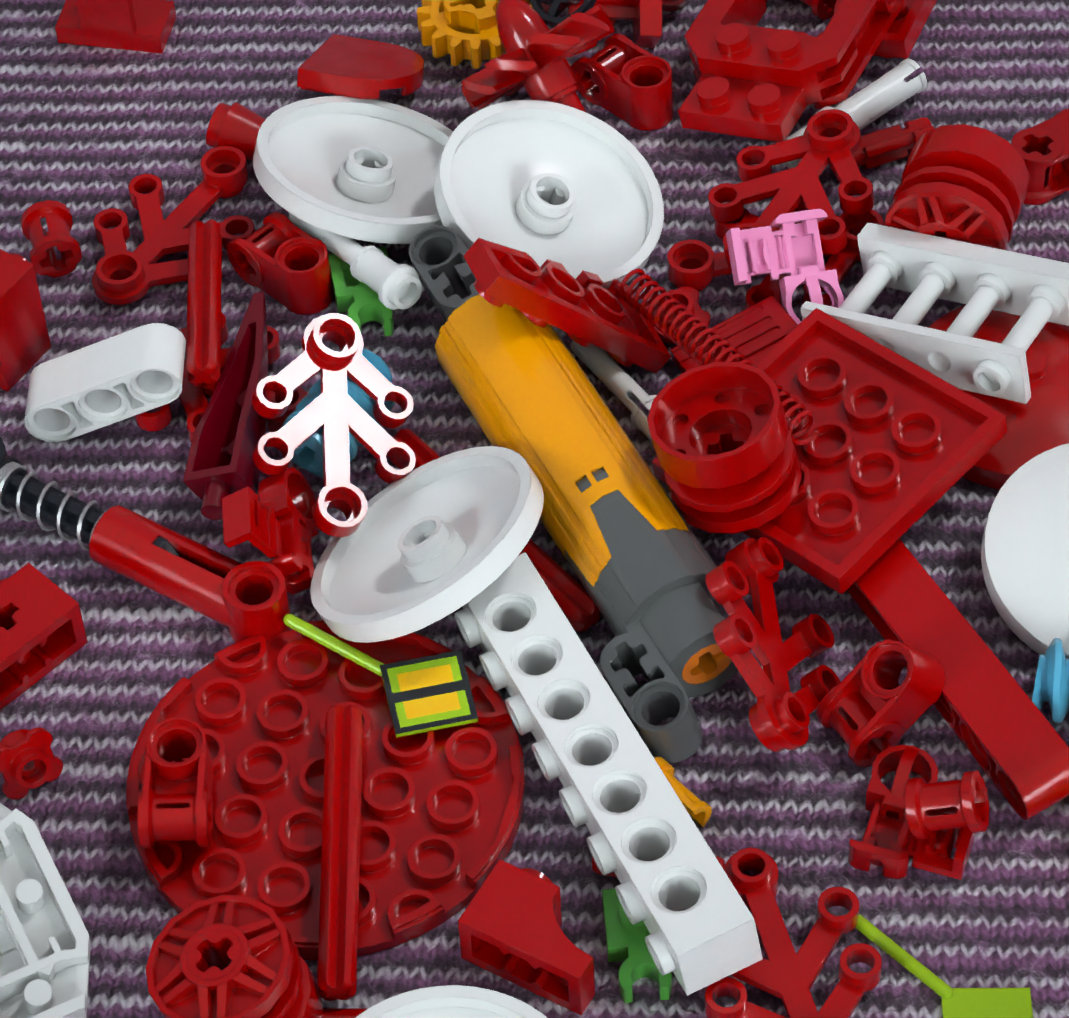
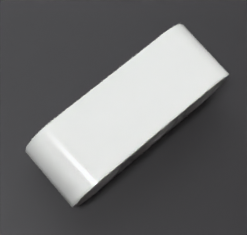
M164 323L146 324L34 367L30 374L25 411V427L27 431L37 439L46 442L66 441L176 400L182 392L186 350V339L183 333L177 328Z

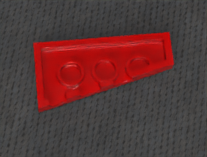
M478 238L463 255L476 278L474 282L475 289L486 301L494 306L510 305L520 310L525 317L540 327L545 328L550 324L563 330L574 342L583 347H589L593 344L606 350L613 359L626 367H630L634 363L657 374L671 358L670 353L649 320H646L642 314H639L635 308H632L628 302H625L621 296L614 292L613 283L608 289L601 287L604 282L596 274L583 270L575 279L561 263L547 259L539 267L536 261L526 252ZM618 281L617 285L620 289L621 282ZM625 284L624 291L627 292L629 287Z

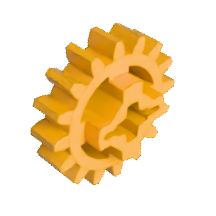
M421 0L422 7L417 8L418 31L421 33V43L423 46H432V54L436 59L450 54L452 66H457L463 59L471 60L473 69H479L482 60H492L506 53L496 24V4L499 0ZM524 0L532 7L530 0Z

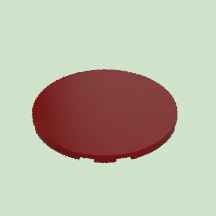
M324 620L308 621L311 625L384 664L452 652L451 649L414 632L380 642H353L334 634ZM295 630L282 632L276 638L265 641L263 634H256L237 641L214 653V661L196 672L189 679L182 677L160 700L147 719L137 739L128 770L126 804L131 834L138 857L154 886L178 913L195 902L220 895L252 897L275 911L290 933L303 960L318 961L326 713L334 705L343 707L351 704L355 705L362 711L363 721L357 956L372 954L401 945L446 922L469 904L500 859L504 861L512 847L524 809L525 772L522 746H520L519 738L507 706L499 693L493 689L490 682L484 676H477L465 665L478 722L396 738L383 679L379 675ZM177 716L190 718L199 723L205 732L214 776L212 789L213 838L211 847H199L196 841H156L154 848L142 849L138 836L137 812L139 792L143 787L145 742L148 733L157 723L164 719ZM179 758L172 762H181L188 758Z

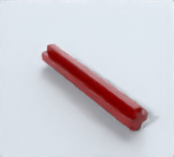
M213 219L205 223L196 220L189 227L186 370L188 371V381L196 387L203 383L212 386L220 378L222 236L220 235V225Z

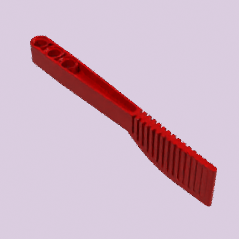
M771 295L711 327V329H714L717 335H721L724 341H728L731 347H735L738 353H742L745 359L751 360L753 365H755L798 324L776 298ZM678 346L669 350L672 360L682 373L700 366L698 362H695L691 356H688ZM700 346L695 348V352L699 351ZM707 353L703 354L702 357L706 358ZM898 539L847 591L884 640L900 641L927 652L939 660L944 669L945 684L942 694L934 703V706L1014 811L1024 820H1028L1069 796V747L987 644L903 542Z

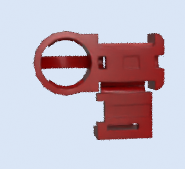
M294 467L287 468L281 474L271 475L262 479L259 483L258 494L247 486L222 498L224 544L231 548L249 540L253 546H256L268 558L274 557L275 559L267 563L273 564L281 570L286 580L287 591L292 595L311 588V580L314 575L311 549L312 537L319 534L312 514L316 497L302 473Z
M897 745L885 749L877 755L872 763L871 779L866 791L865 810L872 812L862 841L850 839L849 864L853 868L863 871H869L871 864L883 867V876L903 879L908 874L909 858L913 859L912 867L962 880L976 833H973L968 827L935 830L929 838L916 839L909 828L906 817L905 787L912 771L919 774L927 783L937 782L938 768L934 759L926 751L915 746ZM897 770L892 789L890 790L881 782V778L887 773ZM955 847L957 849L954 858L952 859L951 855L953 852V848Z

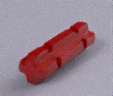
M919 117L906 121L904 123L905 128L903 129L897 124L862 135L860 146L852 155L858 168L863 165L864 170L909 156L908 151L912 150L924 133L935 129L934 126H932L928 118Z

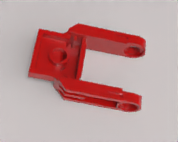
M708 0L684 35L686 45L691 51L689 57L695 67L693 73L697 82L678 110L682 128L775 142L785 141L808 105L813 104L815 109L821 110L826 106H832L847 99L902 9L905 0H843L822 35L818 37L810 36L805 32L757 26L767 10V0Z

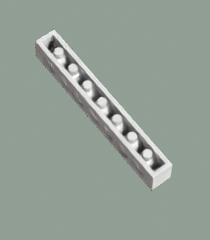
M526 552L518 555L492 584L467 604L463 605L462 610L454 613L457 625L469 648L480 645L484 651V654L480 655L479 658L493 689L498 691L505 687L510 695L509 698L505 699V703L520 735L531 732L537 742L531 746L545 778L550 781L558 777L564 788L559 790V796L572 824L575 827L586 824L592 836L587 837V844L599 870L604 876L614 871L621 884L616 886L615 890L629 921L633 925L643 921L649 930L650 935L645 937V942L657 969L663 976L673 971L688 996L763 960L755 920L530 558Z

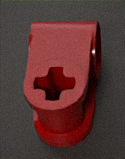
M619 33L611 35L605 40L603 49L590 58H579L571 65L573 72L580 82L578 84L580 88L578 92L582 97L626 121L631 127L643 131H652L668 125L672 120L674 106L670 64L663 58L654 56L637 46L626 36Z
M1068 108L1040 124L1019 131L1013 136L1011 145L1023 157L1030 175L1028 190L1023 204L1041 205L1048 203L1056 196L1069 190Z
M279 212L270 213L264 218L261 228L247 238H235L227 245L229 261L238 275L248 284L254 287L257 286L279 301L289 311L301 315H310L321 312L332 303L334 291L326 245L321 240L310 236L295 226L285 215Z
M896 640L880 641L868 650L864 658L840 684L833 687L823 697L816 709V718L825 728L835 729L849 746L848 756L858 767L870 766L879 753L889 747L896 746L904 733L938 700L945 684L944 669L939 660L927 652ZM907 665V676L903 683L899 685L900 672Z
M177 716L164 719L150 730L145 742L143 787L139 792L137 812L140 846L142 849L154 848L156 841H196L199 847H211L213 838L212 789L214 776L205 732L199 723L190 718ZM179 758H188L181 762H172Z

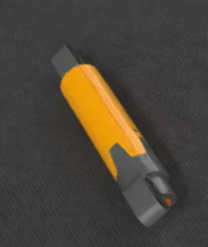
M446 226L427 228L414 237L409 247V256L429 298L446 322L441 326L440 334L435 343L437 360L491 444L519 453L540 481L544 493L540 520L616 636L604 647L600 657V666L612 692L652 756L662 757L668 763H677L688 759L699 748L703 736L700 721L689 698L701 696L719 688L738 672L730 657L721 651L713 635L714 626L724 619L723 617L726 612L723 606L710 594L705 580L706 574L717 566L553 326L548 324L545 328L540 327L525 317L520 310L510 305L504 304L502 307H497L486 301L474 287L476 278L463 257L468 249L459 235L452 228ZM642 674L649 682L639 689L633 677ZM676 717L673 721H671L668 724H665L663 726H657L662 720L666 718Z

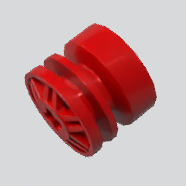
M966 124L939 126L926 132L911 150L902 173L901 184L897 187L893 202L887 211L885 226L1006 250L1007 243L1012 236L1014 222L1019 217L1028 190L1030 175L1025 161L1007 140L987 129Z
M713 362L691 368L669 381L653 399L647 417L650 436L660 466L664 470L666 484L670 490L672 501L689 525L709 533L729 534L758 528L782 514L797 496L802 478L797 453L790 430L788 429L777 385L763 370L742 362Z
M220 895L195 902L170 919L152 944L145 967L148 993L165 1018H322L324 1011L322 998L319 995V986L308 965L300 956L299 949L293 942L290 933L271 907L252 897Z

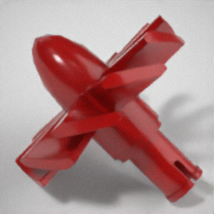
M499 0L496 4V24L506 54L490 60L485 64L486 68L461 81V90L472 109L476 107L479 110L483 109L506 94L509 97L525 87L531 100L560 103L586 112L576 94L580 90L578 86L580 82L567 59L596 47L597 41L615 32L613 24L601 4L594 6L584 13L577 12L570 15L550 30L541 16L526 1Z

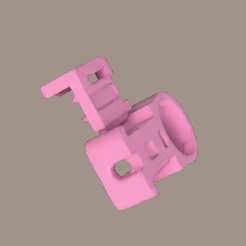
M822 209L784 213L775 218L770 226L740 230L739 227L731 228L726 233L734 286L752 283L751 276L770 274V280L772 281L778 280L780 274H787V276L779 280L781 306L797 324L802 321L793 311L792 295L796 287L804 283L807 285L811 302L823 304L821 286L829 294L832 307L839 308L844 302V296L839 287L837 270L825 271L818 222L828 217L827 213ZM779 227V231H772L771 229Z

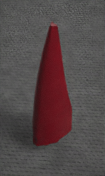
M264 291L254 293L226 365L192 438L183 482L203 501L201 514L211 520L223 519V497L247 486L255 493L257 492L260 470L254 464L253 452L259 439L265 434L266 418L259 415L253 408L252 395L259 381L268 376V335ZM268 391L263 392V396L266 400L268 397Z

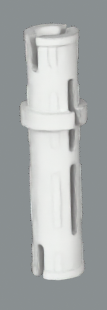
M904 59L898 66L853 96L842 101L836 107L826 106L818 112L827 109L842 110L848 113L858 125L859 130H862L900 103H903L916 93L924 91L927 87L926 75L922 72L909 82H905L904 78L920 68V66L912 59ZM807 125L787 137L786 140L802 136ZM801 159L789 161L784 164L789 169L794 168L799 164Z

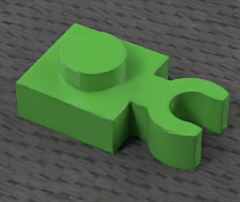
M379 247L378 249L388 257L386 247ZM328 255L338 313L348 312V317L357 324L360 332L361 326L364 323L376 321L382 324L385 336L393 335L392 309L385 307L380 302L378 293L351 275L349 264L336 255Z
M615 888L602 889L608 962L624 961L619 969V993L624 1003L633 1002V983L637 979L647 977L655 980L659 985L660 1000H669L672 991V973L670 972L663 976L657 969L645 942V937L650 935L643 921L634 925L629 921L620 904Z

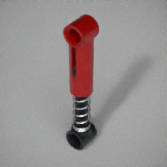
M0 437V510L6 512L17 510L22 520L27 522L37 520L42 530L52 531L57 529L59 536L63 540L71 541L78 539L80 547L89 551L92 561L227 626L235 642L256 634H263L265 641L276 638L282 632L291 630L283 622L284 616L290 614L286 580L281 570L273 564L263 561H248L242 564L120 505L113 506L104 512L98 509L97 501L93 500L87 504L78 499L77 491L73 490L66 494L58 490L56 481L45 484L38 480L37 472L32 471L28 474L25 467L20 465L17 459L7 455L4 442Z

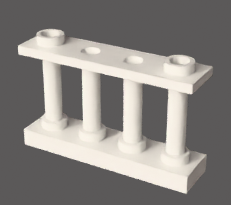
M867 223L857 235L864 276L841 306L836 308L806 301L800 308L802 320L818 308L958 389L1026 404L1031 398V389L1025 352L1047 322L1069 326V263ZM885 287L911 292L912 294L892 320L865 314ZM938 298L966 304L947 331L918 325ZM992 310L1021 316L1002 343L973 337Z

